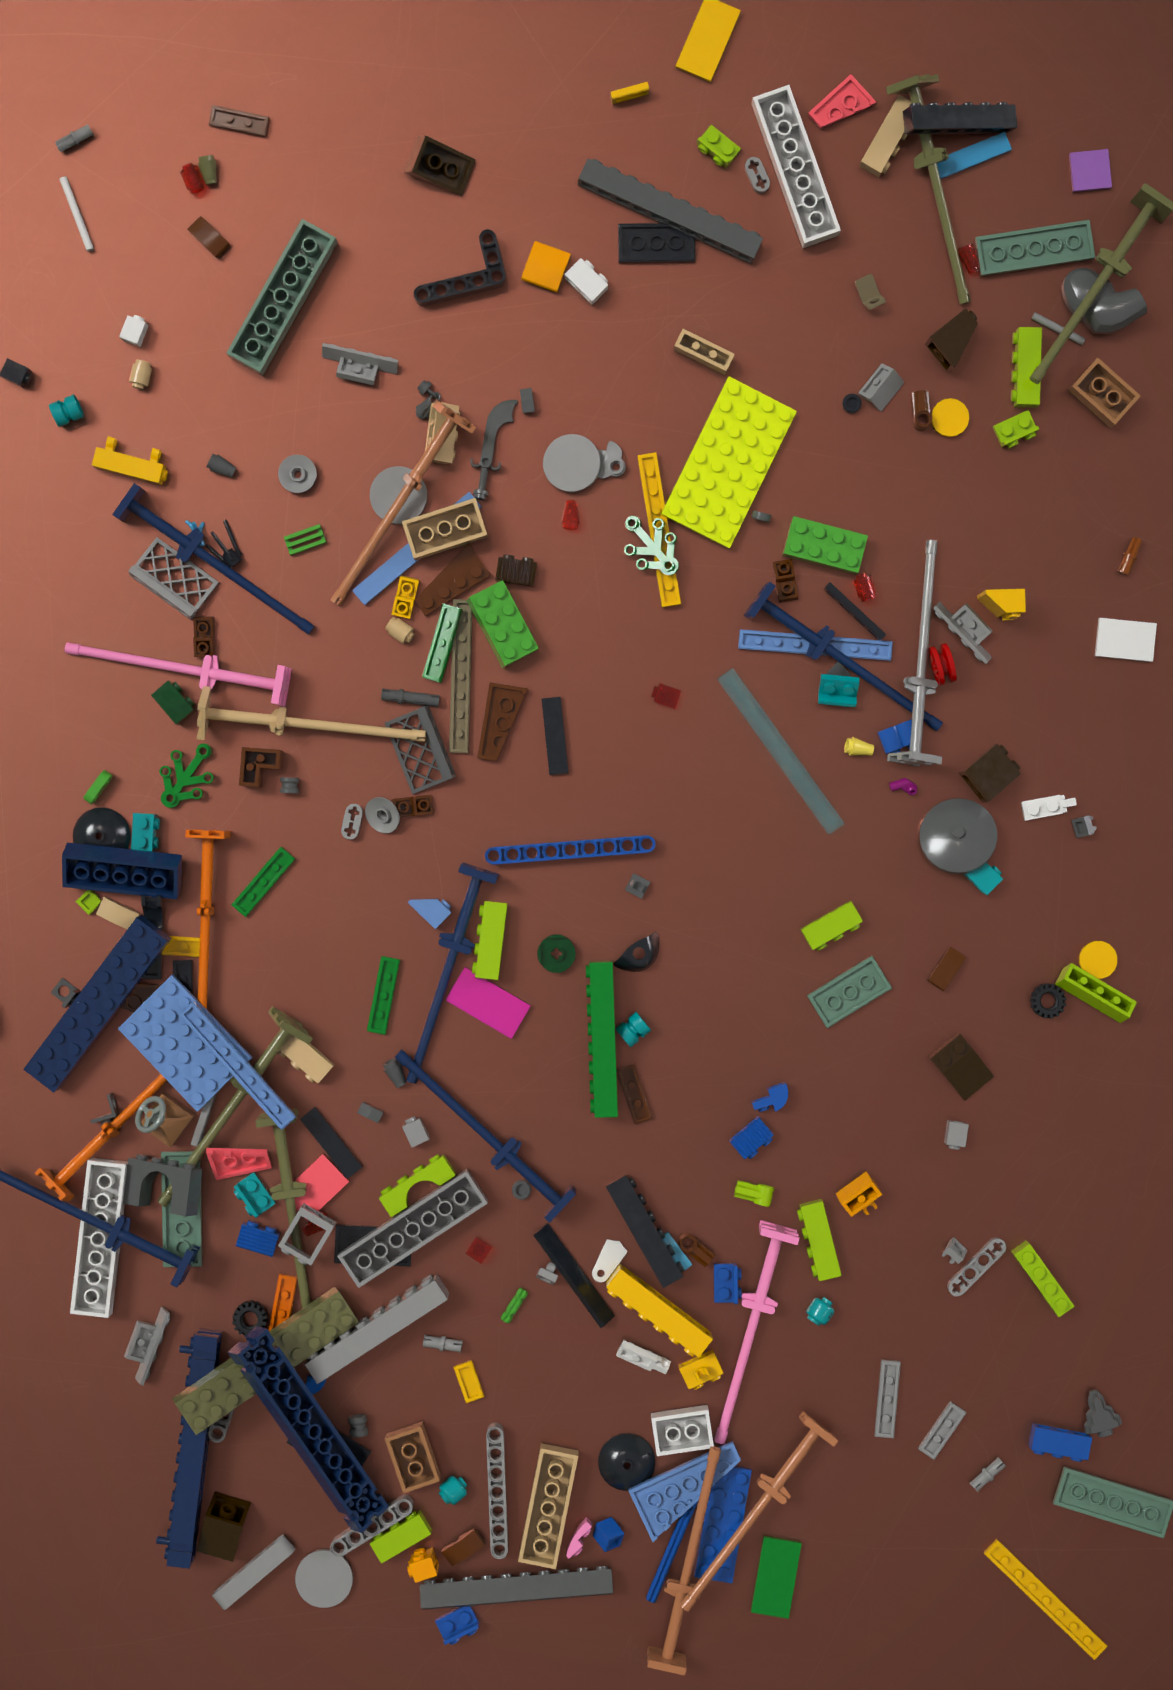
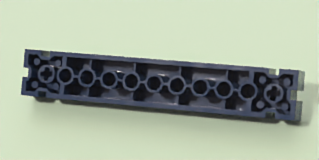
M256 1326L245 1336L247 1341L245 1343L238 1342L228 1351V1354L235 1364L243 1366L240 1371L338 1512L346 1514L343 1519L350 1529L363 1533L373 1523L371 1518L373 1516L379 1517L389 1505L382 1495L374 1493L377 1488L280 1347L272 1345L275 1340L266 1328Z
M200 1328L191 1337L190 1346L180 1345L179 1353L191 1354L188 1358L187 1367L190 1368V1372L186 1376L185 1387L191 1386L219 1366L223 1331ZM182 1415L180 1425H183V1429L178 1439V1444H181V1447L176 1456V1463L179 1466L174 1473L173 1482L176 1483V1487L172 1491L171 1502H174V1505L169 1513V1521H172L170 1528H168L167 1537L157 1536L156 1544L168 1545L164 1554V1559H167L166 1566L190 1569L196 1556L210 1441L208 1436L210 1426L195 1435Z

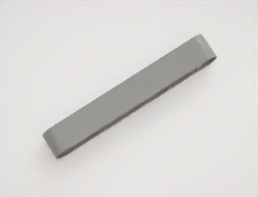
M495 1422L488 1426L486 1434L490 1547L494 1558L503 1559L508 1553L504 1428L501 1424ZM493 1429H497L500 1432V1435L498 1437L491 1436L490 1431ZM495 1448L499 1449L501 1451V1454L499 1456H493L491 1454V1450ZM493 1468H499L501 1469L502 1473L500 1475H494L491 1470ZM494 1487H500L503 1492L501 1494H495L493 1493L492 1489ZM500 1506L503 1508V1512L495 1513L493 1508ZM500 1525L504 1530L499 1533L494 1530V1527ZM500 1544L505 1549L499 1552L494 1547Z

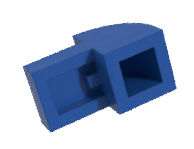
M783 1082L768 1087V1096L751 1101L753 1109H758L759 1112L770 1109L769 1105H773L775 1112L780 1110L788 1099L787 1084Z

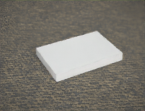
M1098 618L1095 656L1153 662L1157 623Z

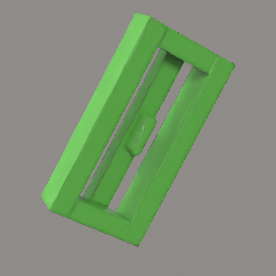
M320 524L284 536L290 556L327 543ZM318 530V533L304 537L291 543L289 541L296 537ZM317 537H321V540L310 543L308 545L299 547L294 550L292 549V546L304 543Z

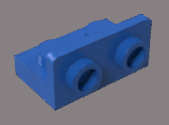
M714 1263V1303L738 1304V1299H741V1287H738V1280H741V1268H738L737 1263Z
M472 1606L458 1607L435 1619V1623L443 1637L444 1645L448 1643L450 1645L455 1644L460 1640V1637L466 1634L467 1636L473 1635L478 1631L477 1629L480 1624Z

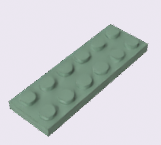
M1090 220L975 237L980 277L1095 259Z
M162 1151L161 1158H164L163 1161L165 1162L176 1160L179 1161L180 1165H183L194 1151ZM201 1158L195 1165V1168H201ZM161 1172L163 1193L164 1190L169 1187L171 1182L169 1178ZM200 1186L197 1215L181 1216L171 1214V1202L167 1207L162 1206L163 1248L183 1258L186 1250L191 1245L199 1246L200 1249L191 1267H202ZM163 1261V1267H174Z
M1066 1466L1063 1467L1053 1499L1054 1505L1160 1538L1165 1536L1173 1510L1172 1499Z

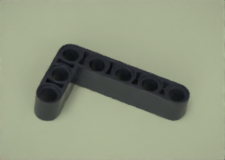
M485 229L479 235L486 269L420 285L413 292L416 303L420 306H428L502 287L506 282V275L495 233L492 230ZM486 236H490L493 238V241L490 244H485L483 239ZM490 255L498 257L494 263L489 262L487 259ZM499 273L502 275V279L494 281L492 276ZM481 278L484 282L481 286H476L473 284L474 280ZM463 283L465 288L458 291L455 289V285ZM444 287L447 291L444 295H438L436 293L437 289ZM420 292L428 294L424 300L418 299L417 296Z

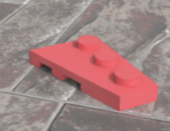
M850 74L808 113V116L822 129L874 106L877 102Z
M206 1148V1154L216 1180L272 1168V1162L267 1149Z

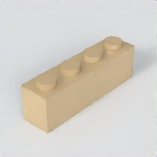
M898 95L860 162L859 167L878 178L881 173L885 174L891 164L888 162L890 157H895L900 149V146H898L901 139L905 140L908 135L905 134L903 111L911 104L910 100Z

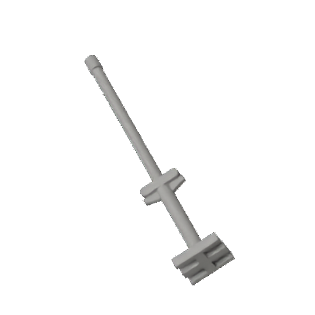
M926 540L916 677H905L903 680L904 688L914 693L909 752L889 753L887 757L889 762L917 767L920 765L929 766L932 763L942 764L941 756L921 753L925 695L936 693V689L933 688L938 686L937 681L926 679L935 555H937L938 542L936 540Z

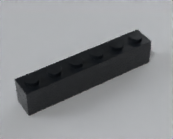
M936 102L927 105L912 103L903 111L905 134L1009 133L1018 128L1015 104L1008 105L1007 102H1000L996 105H991L990 102H983L979 105H973V102L963 103L962 105H956L955 102L939 105Z
M625 1175L606 1186L661 1286L665 1288L684 1277L683 1272L685 1269L681 1262H676L673 1257L675 1251L670 1244L667 1245L664 1241L666 1236L662 1228L656 1227L654 1223L656 1218L651 1210L647 1211L645 1207L647 1202L642 1193L638 1195L635 1189L637 1184L633 1177L629 1178L628 1175Z

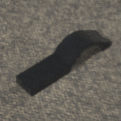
M141 895L143 917L163 931L161 895H157V897ZM162 953L142 979H162Z

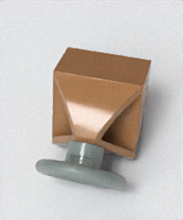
M164 1092L160 1097L152 1096L142 1102L137 1110L135 1123L140 1132L151 1133L168 1147H172L196 1114L167 1092ZM152 1102H155L152 1108L149 1109L148 1105ZM144 1112V1113H145V1117H144V1119L141 1121L142 1113Z

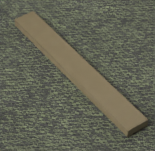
M453 599V606L463 610L452 644L449 753H469L472 610L466 600Z

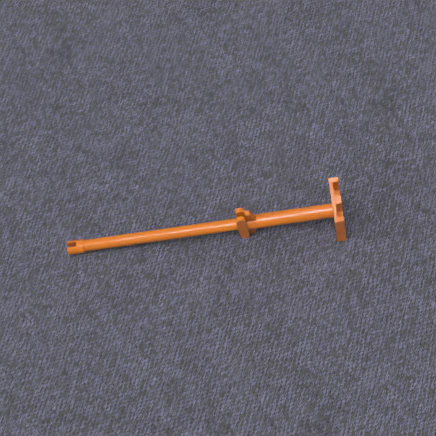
M188 829L185 834L186 838H202L200 907H197V915H201L198 1001L207 1009L210 915L214 914V907H212L214 839L231 838V830Z
M160 1074L111 1123H104L101 1126L103 1130L57 1175L47 1168H39L35 1174L41 1176L46 1181L45 1185L59 1195L60 1201L70 1202L75 1195L64 1183L111 1137L118 1136L120 1134L118 1129L138 1110L142 1102L151 1097L167 1080Z

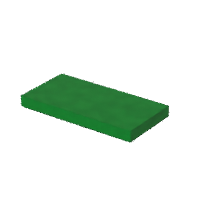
M763 1535L751 1613L789 1619L802 1545L800 1541Z

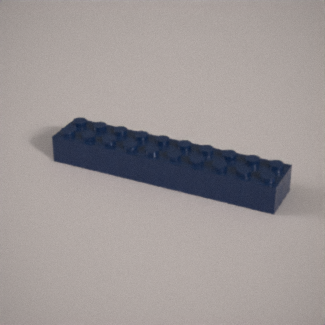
M142 915L136 917L23 1070L53 1093L59 1090L172 938Z

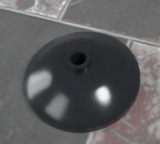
M99 807L88 810L79 817L73 829V843L128 849L131 833L127 821L120 813L110 808ZM99 832L102 834V839L100 840L96 838V834Z
M620 1433L608 1439L602 1446L598 1457L599 1471L603 1479L610 1486L618 1490L628 1491L629 1488L652 1477L655 1470V1454L651 1445L641 1436L633 1433ZM629 1462L631 1465L629 1468H625L623 1464Z

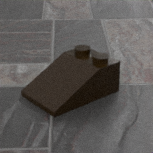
M426 135L417 136L404 173L462 196L475 159Z
M958 1032L928 1056L964 1101L994 1077L973 1048Z

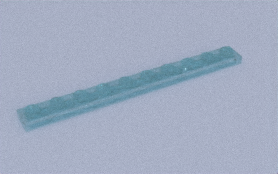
M732 668L719 677L717 680L827 834H831L842 826L844 822L735 670Z

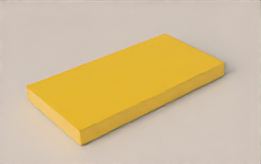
M703 0L675 68L711 83L741 10L718 0Z

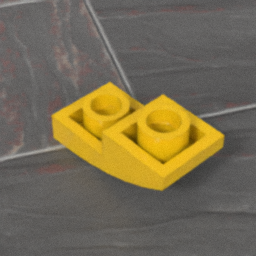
M400 576L391 615L411 618L419 579Z

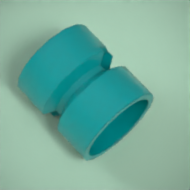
M75 394L65 397L63 402L58 400L49 404L51 414L59 428L69 424L71 419L76 421L84 418L83 410Z
M637 1012L628 1018L627 1023L622 1022L615 1028L630 1047L639 1041L640 1036L644 1037L652 1031Z

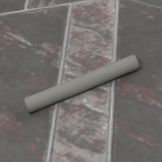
M1034 312L1031 318L1059 334L1064 329L1063 326ZM1074 332L1069 337V339L1080 345H1083L1086 339Z

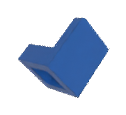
M610 1517L596 1523L593 1537L604 1552H607L621 1545L624 1532L615 1520Z

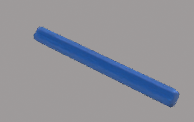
M697 1502L678 1519L646 1596V1600L651 1603L657 1601Z

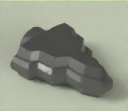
M1096 1389L1089 1391L1087 1401L1089 1410L1086 1413L1087 1421L1084 1423L1085 1434L1097 1433L1098 1437L1110 1436L1113 1434V1428L1123 1424L1120 1415L1114 1412L1112 1406L1105 1403L1104 1397Z

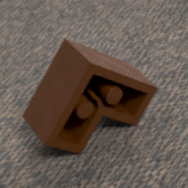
M242 747L239 786L261 787L262 768L282 770L283 751Z

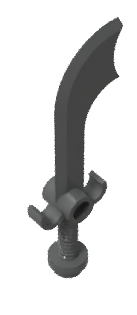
M517 400L503 401L491 410L487 418L480 463L474 465L473 458L470 460L473 468L481 467L478 489L473 490L474 498L477 500H486V497H488L489 492L485 491L488 470L491 469L496 472L501 468V462H499L497 468L492 467L496 434L502 425L514 423L512 412L516 404H518Z

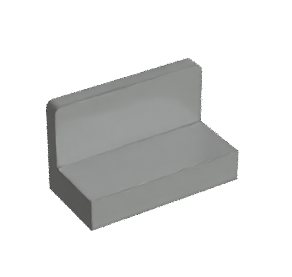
M881 363L858 394L870 401L877 410L882 411L904 384V380L893 368Z

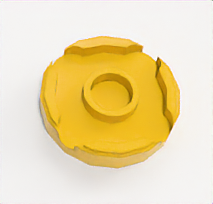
M949 398L940 401L931 413V425L941 436L955 437L968 426V409L965 404L957 399Z
M1092 941L1081 949L1079 966L1098 979L1108 977L1115 971L1117 966L1116 951L1106 942Z

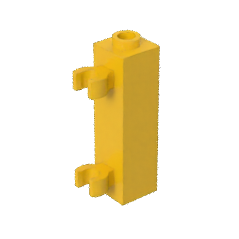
M107 437L105 449L96 447L92 461L94 468L161 486L162 482H165L167 479L168 470H166L164 464L159 463L162 451L152 448L149 461L114 452L117 440L113 437Z

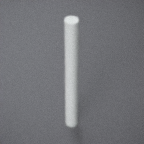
M66 176L61 177L59 180L86 251H91L94 247Z

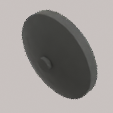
M949 799L937 804L926 814L920 828V845L927 860L937 869L950 874H967L984 866L992 857L997 845V828L991 814L980 804L968 799Z

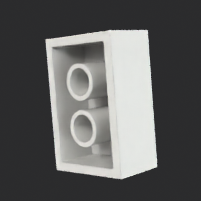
M708 1405L651 1413L657 1456L710 1449L711 1446H714Z

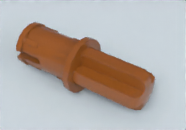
M1138 537L1132 538L1127 552L1123 553L1124 557L1117 570L1118 572L1129 576L1135 560L1138 559L1136 555L1141 546L1142 539Z

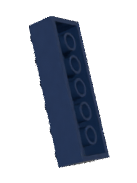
M67 842L62 853V887L140 896L146 895L149 897L161 895V898L178 899L182 888V855Z

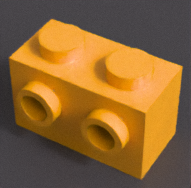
M434 1547L428 1549L419 1548L413 1551L414 1553L411 1554L410 1561H408L409 1566H407L410 1578L413 1577L416 1583L437 1576L439 1563Z

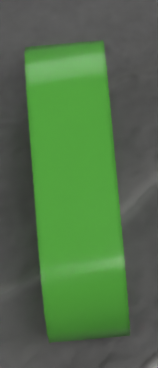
M103 770L86 792L83 799L92 805L108 785L113 775Z

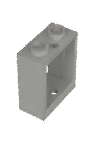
M303 1203L278 1247L281 1248L283 1253L287 1255L292 1254L297 1257L300 1263L312 1265L337 1222ZM301 1216L326 1230L312 1256L286 1242Z

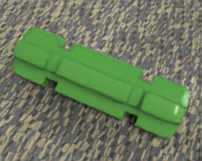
M518 1289L516 1296L513 1297L507 1306V1311H504L501 1320L509 1324L513 1315L516 1314L523 1303L522 1300H525L528 1292L525 1289Z

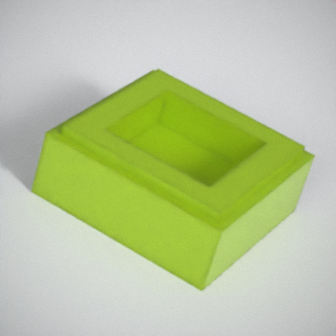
M87 890L75 902L88 915H91L100 906L102 899L93 890Z

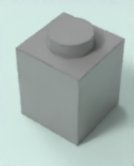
M413 1116L405 1120L406 1124L402 1128L411 1147H415L430 1139L421 1117L416 1119Z
M947 1120L944 1143L949 1145L948 1148L960 1150V1147H966L969 1124Z

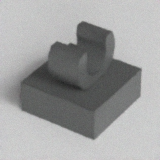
M1087 815L1071 820L1077 838L1095 833L1094 831L1097 827H1093L1091 822L1094 817Z
M633 873L625 891L642 899L650 881Z

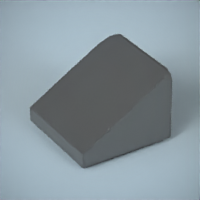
M836 662L826 673L829 675L851 676L840 662Z

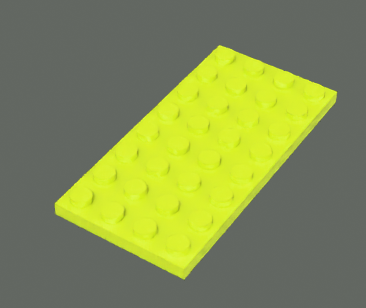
M728 376L661 515L730 549L797 411Z

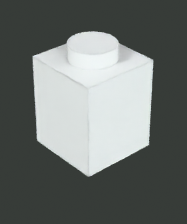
M127 315L119 337L125 342L141 347L148 329V325L144 322L145 319L137 315L133 317Z

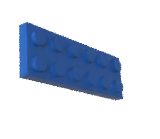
M734 1466L711 1488L702 1527L694 1577H702L743 1522L752 1472L751 1468ZM739 1544L712 1580L726 1583L733 1582Z

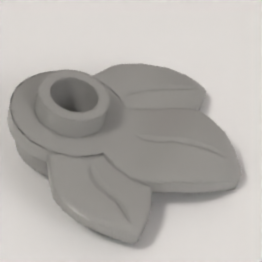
M609 441L606 451L598 450L601 460L598 478L602 479L611 475L614 477L621 476L626 469L625 462L621 459V448L615 442ZM619 464L620 469L617 471L613 470V465Z

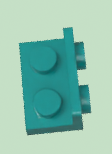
M821 674L818 688V703L856 707L859 677Z
M133 813L132 850L155 852V849H158L159 838L156 837V830L160 828V818H157V814Z
M256 1172L251 1173L234 1186V1194L239 1200L244 1201L246 1211L255 1218L277 1203L271 1198L270 1192Z

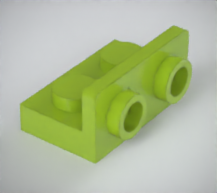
M710 125L705 133L697 139L698 149L706 155L708 153L712 156V160L720 167L723 165L727 168L741 151L738 145L713 125Z
M1029 410L994 425L993 429L1001 447L1008 446V448L1019 444L1018 440L1024 437L1026 440L1035 437V432L1039 430V426L1035 425Z

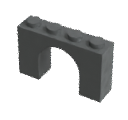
M136 1154V1157L128 1158L123 1204L138 1207L150 1205L153 1181L162 1172L169 1178L172 1185L170 1213L181 1216L197 1215L202 1177L201 1168H195V1164L192 1163L180 1165L179 1161L176 1160L165 1162L163 1161L164 1158L152 1157L150 1159L146 1154Z

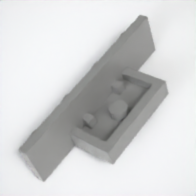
M323 343L322 358L339 361L336 377L374 385L378 370L393 374L398 372L397 359L361 352L352 348H343L334 344Z
M939 601L934 607L935 614L949 624V629L962 638V643L975 652L974 655L979 661L987 664L992 656L980 645V642L993 630L967 603L952 615Z
M165 1307L160 1308L155 1324L137 1320L124 1354L126 1359L141 1362L135 1379L143 1386L145 1380L149 1378L151 1364L156 1359L157 1347L163 1340L164 1328L170 1321V1313Z

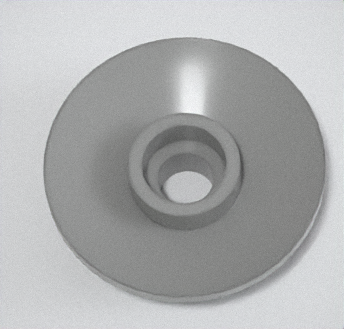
M298 454L284 459L278 470V478L281 485L293 493H302L309 490L314 485L317 477L314 463L308 457ZM298 471L302 473L300 478L295 477V473Z
M375 797L367 803L365 815L372 828L381 833H390L398 827L400 821L399 812L390 800L383 797Z

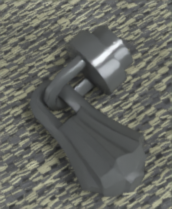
M425 380L421 382L417 389L422 396L426 392L430 396L416 406L415 411L416 416L424 420L429 418L432 403L430 400L432 397L437 398L438 401L441 398L438 392H433L429 389L432 383Z

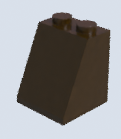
M967 308L931 335L925 343L926 347L948 374L958 364L978 324L976 315L971 310L968 311Z
M994 744L959 772L960 776L982 803L989 802L1021 774L1019 772V765L1007 757L1008 751L1003 745Z
M214 1492L204 1518L196 1551L233 1562L251 1502Z

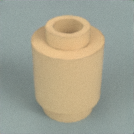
M136 359L129 379L132 387L137 389L148 387L152 368H150L151 363Z
M391 618L385 627L388 634L402 644L405 642L409 643L415 635L413 633L414 628L399 618Z

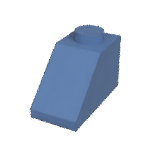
M411 899L408 902L435 929L452 913L450 910L451 905L444 899L442 901L439 899Z

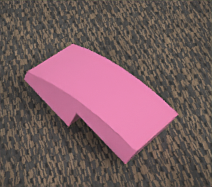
M588 1517L578 1525L570 1538L566 1550L568 1558L572 1555L574 1557L577 1556L583 1549L581 1537L585 1538L591 1532L590 1528L592 1527V1522Z

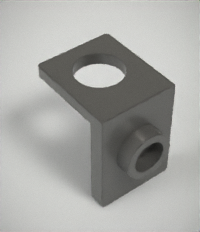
M61 978L51 994L63 1002L61 1005L63 1008L71 1006L81 991L64 978ZM63 985L67 986L70 990L66 997L59 994V988Z
M113 1092L107 1095L112 1113L90 1120L91 1124L101 1121V1124L113 1121L112 1117L119 1115Z

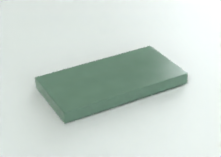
M871 955L814 990L807 997L826 1028H829L889 991L892 987Z

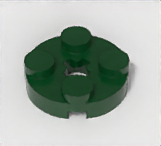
M559 934L550 935L542 940L537 951L540 964L552 973H560L567 970L573 964L576 956L575 947L571 940ZM554 948H558L562 952L559 959H555L551 955V952L555 950Z

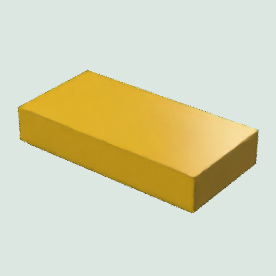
M648 82L610 92L612 104L648 95Z
M472 1360L455 1365L454 1370L465 1402L469 1403L483 1398L484 1393Z

